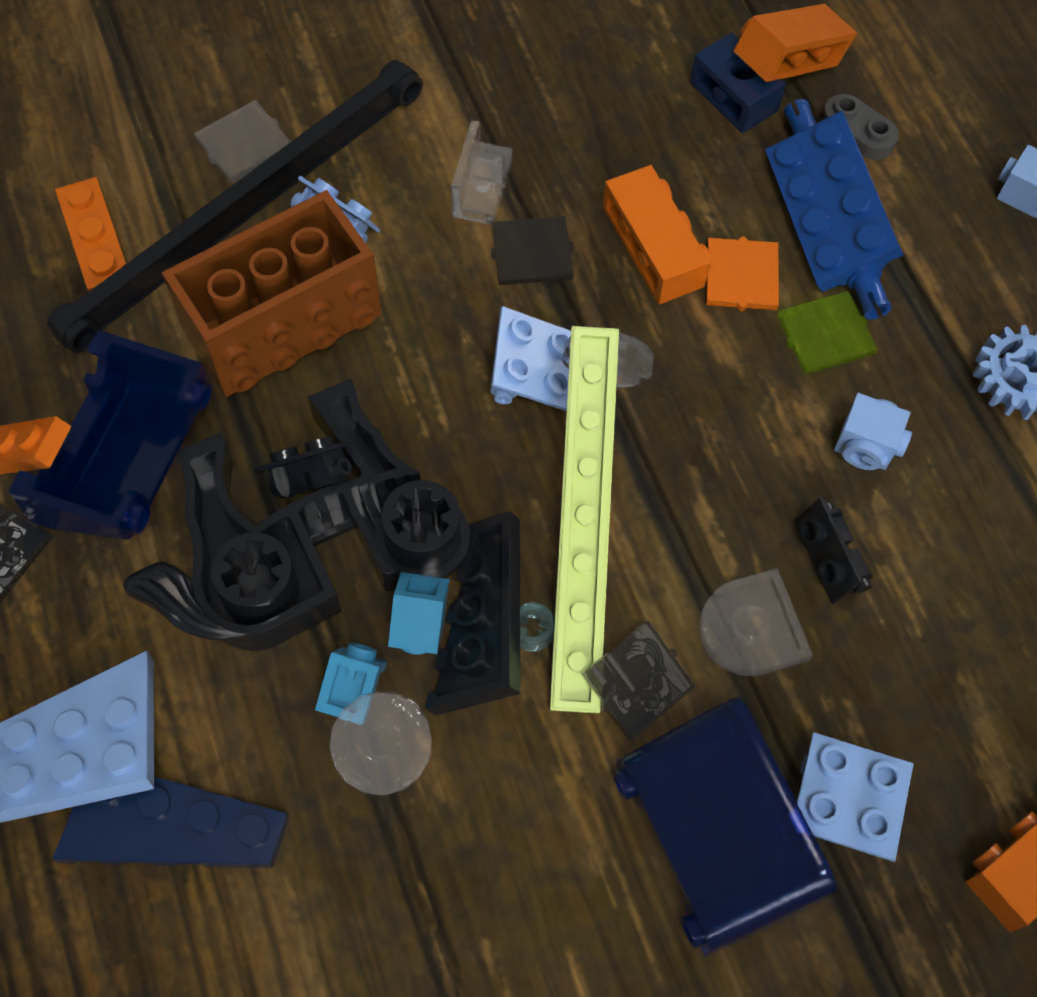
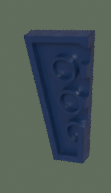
M154 777V789L74 806L52 860L57 863L66 864L100 862L101 864L110 865L148 863L156 866L193 864L204 865L205 867L273 868L289 816L287 813Z

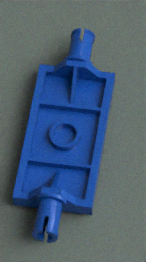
M804 99L795 100L800 113L799 116L797 113L795 114L791 103L784 109V115L788 120L793 136L765 149L813 276L821 292L823 293L838 285L849 286L856 291L864 317L868 320L878 319L879 316L874 302H876L878 308L880 307L883 316L892 309V305L888 301L880 281L881 271L888 262L903 256V251L843 110L816 124L809 102Z

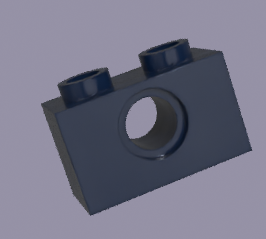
M731 32L695 54L690 84L743 134L779 111L786 83L782 79L765 82L734 52L739 39Z

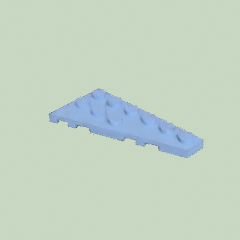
M148 650L0 723V823L154 789V661Z

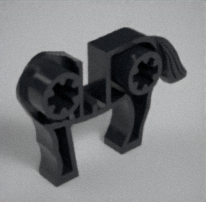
M348 379L312 394L308 398L313 418L326 437L332 435L334 444L349 440L354 441L353 445L342 448L344 457L351 463V472L355 477L354 479L310 493L254 525L237 510L231 501L230 484L234 464L221 432L177 450L186 483L185 520L189 527L193 544L192 578L180 568L160 561L132 573L123 582V587L132 599L154 609L173 626L185 633L208 640H222L228 645L241 650H266L341 612L337 593L314 546L355 529L385 591H393L396 589L401 572L445 579L450 577L460 567L467 555L470 545V529L464 514L458 506L457 500L448 489L436 482L421 480L419 471L405 464L390 450L381 432L369 422L362 412L356 388L352 380Z

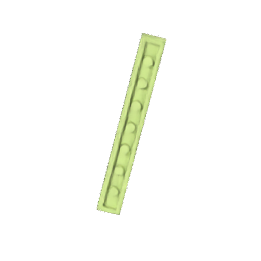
M571 327L550 711L600 713L601 684L590 669L595 665L602 675L619 329Z

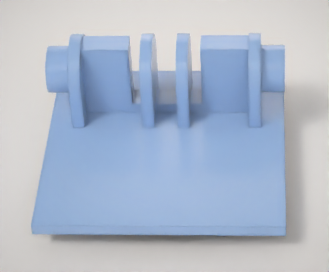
M502 306L500 308L491 381V393L494 395L495 402L510 404L512 398L519 395L567 411L571 331Z
M813 732L808 755H804L800 767V774H803L791 829L895 862L914 763Z

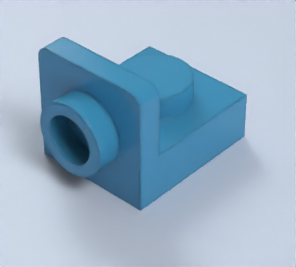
M350 642L347 648L341 647L331 652L315 710L363 725L367 722L379 676L385 671L388 661L376 657V649L359 643Z

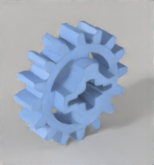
M1022 325L1016 334L1009 327H1005L999 337L992 334L979 351L975 359L979 364L973 372V377L983 379L977 389L979 393L990 392L993 395L988 403L991 407L1001 402L1006 405L1004 415L1010 416L1017 409L1020 410L1023 420H1028L1034 411L1037 412V333L1036 335H1030L1027 325Z

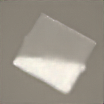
M256 100L194 133L196 140L208 153L210 163L217 164L231 183L246 176L291 142L280 130L278 120L276 118L271 119Z

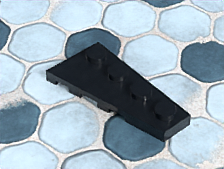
M511 511L472 523L469 526L470 545L467 555L459 567L456 579L461 583V588L455 603L450 604L446 623L451 625L446 649H439L435 669L440 672L436 691L428 693L425 706L426 710L436 716L521 694L520 519Z

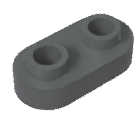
M838 94L827 101L822 120L843 110L862 156L873 160H880L891 155L897 143L899 133L897 127L890 120L860 99L849 94Z

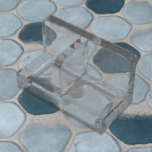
M472 120L452 181V217L493 225L512 163L513 148L480 142V122Z

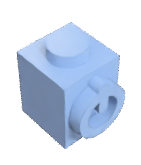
M857 393L844 421L834 451L841 453L845 461L863 470H876L878 468L886 470L894 455L902 458L908 447L912 432L906 430L905 427L911 412L897 407L891 401L877 400Z

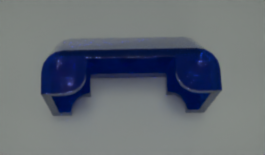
M98 330L88 347L89 353L98 358L95 375L87 373L83 379L89 393L71 424L72 427L51 467L36 470L38 475L20 470L8 492L28 519L36 525L57 531L128 540L136 533L140 534L145 529L150 517V506L198 411L204 410L208 405L212 386L210 383H207V375L201 362Z
M734 697L720 703L617 759V770L613 772L616 787L625 801L632 798L637 806L643 805L687 899L685 904L687 915L681 917L683 930L693 948L701 946L705 957L818 906L835 893V880L829 864L751 713L740 698Z

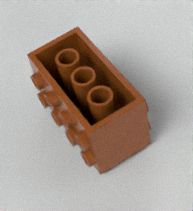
M328 190L161 272L183 332L225 397L236 392L249 390L258 380L277 370L283 371L292 367L298 359L315 350L328 348L339 337L355 329H363L369 326L377 317L382 315L374 254Z

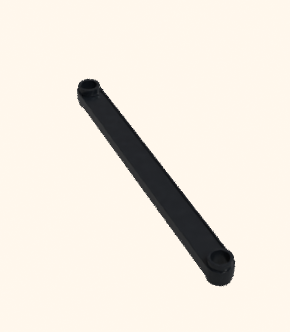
M399 60L388 62L380 71L378 78L74 303L68 302L58 306L51 313L47 322L52 335L72 352L79 353L91 347L97 340L101 330L165 283L161 272L213 247L299 182V176L303 178L399 105L408 106L412 104L423 89V80L416 71Z

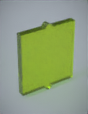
M849 291L778 311V319L788 338L787 347L793 348L805 374L876 354L878 350L866 327L867 318L860 315Z

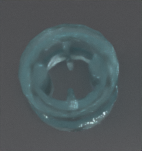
M536 602L526 603L520 606V624L523 622L527 625L528 618L539 619V626L547 629L545 632L539 629L537 637L527 636V628L520 626V648L530 652L540 651L546 648L553 639L555 619L552 612L546 606Z

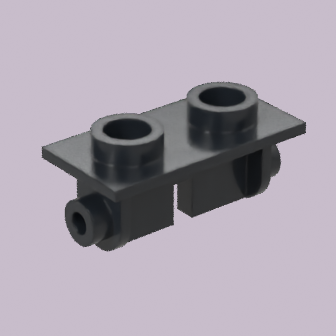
M332 435L304 443L306 453L299 454L297 446L271 453L269 455L272 463L254 468V472L268 470L271 479L269 481L271 493L283 499L313 490L312 484L314 489L334 483H341L346 480L352 471L351 463L344 457L342 448L353 445L354 441L349 440L334 444Z
M823 497L819 498L796 518L794 523L833 604L851 590H853L854 594H860L871 589L870 579L873 575L867 569L858 548L847 549L846 545H849L854 539L843 518L842 510L835 508L832 502L826 503Z

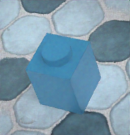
M401 572L393 596L388 647L399 648L407 653L416 655L424 653L437 654L444 628L450 579Z

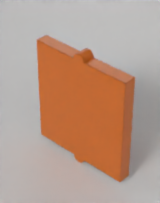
M744 236L740 237L739 240L708 238L707 249L711 257V267L706 279V305L737 307L739 311H745L746 308L777 310L779 306L778 242L747 240Z

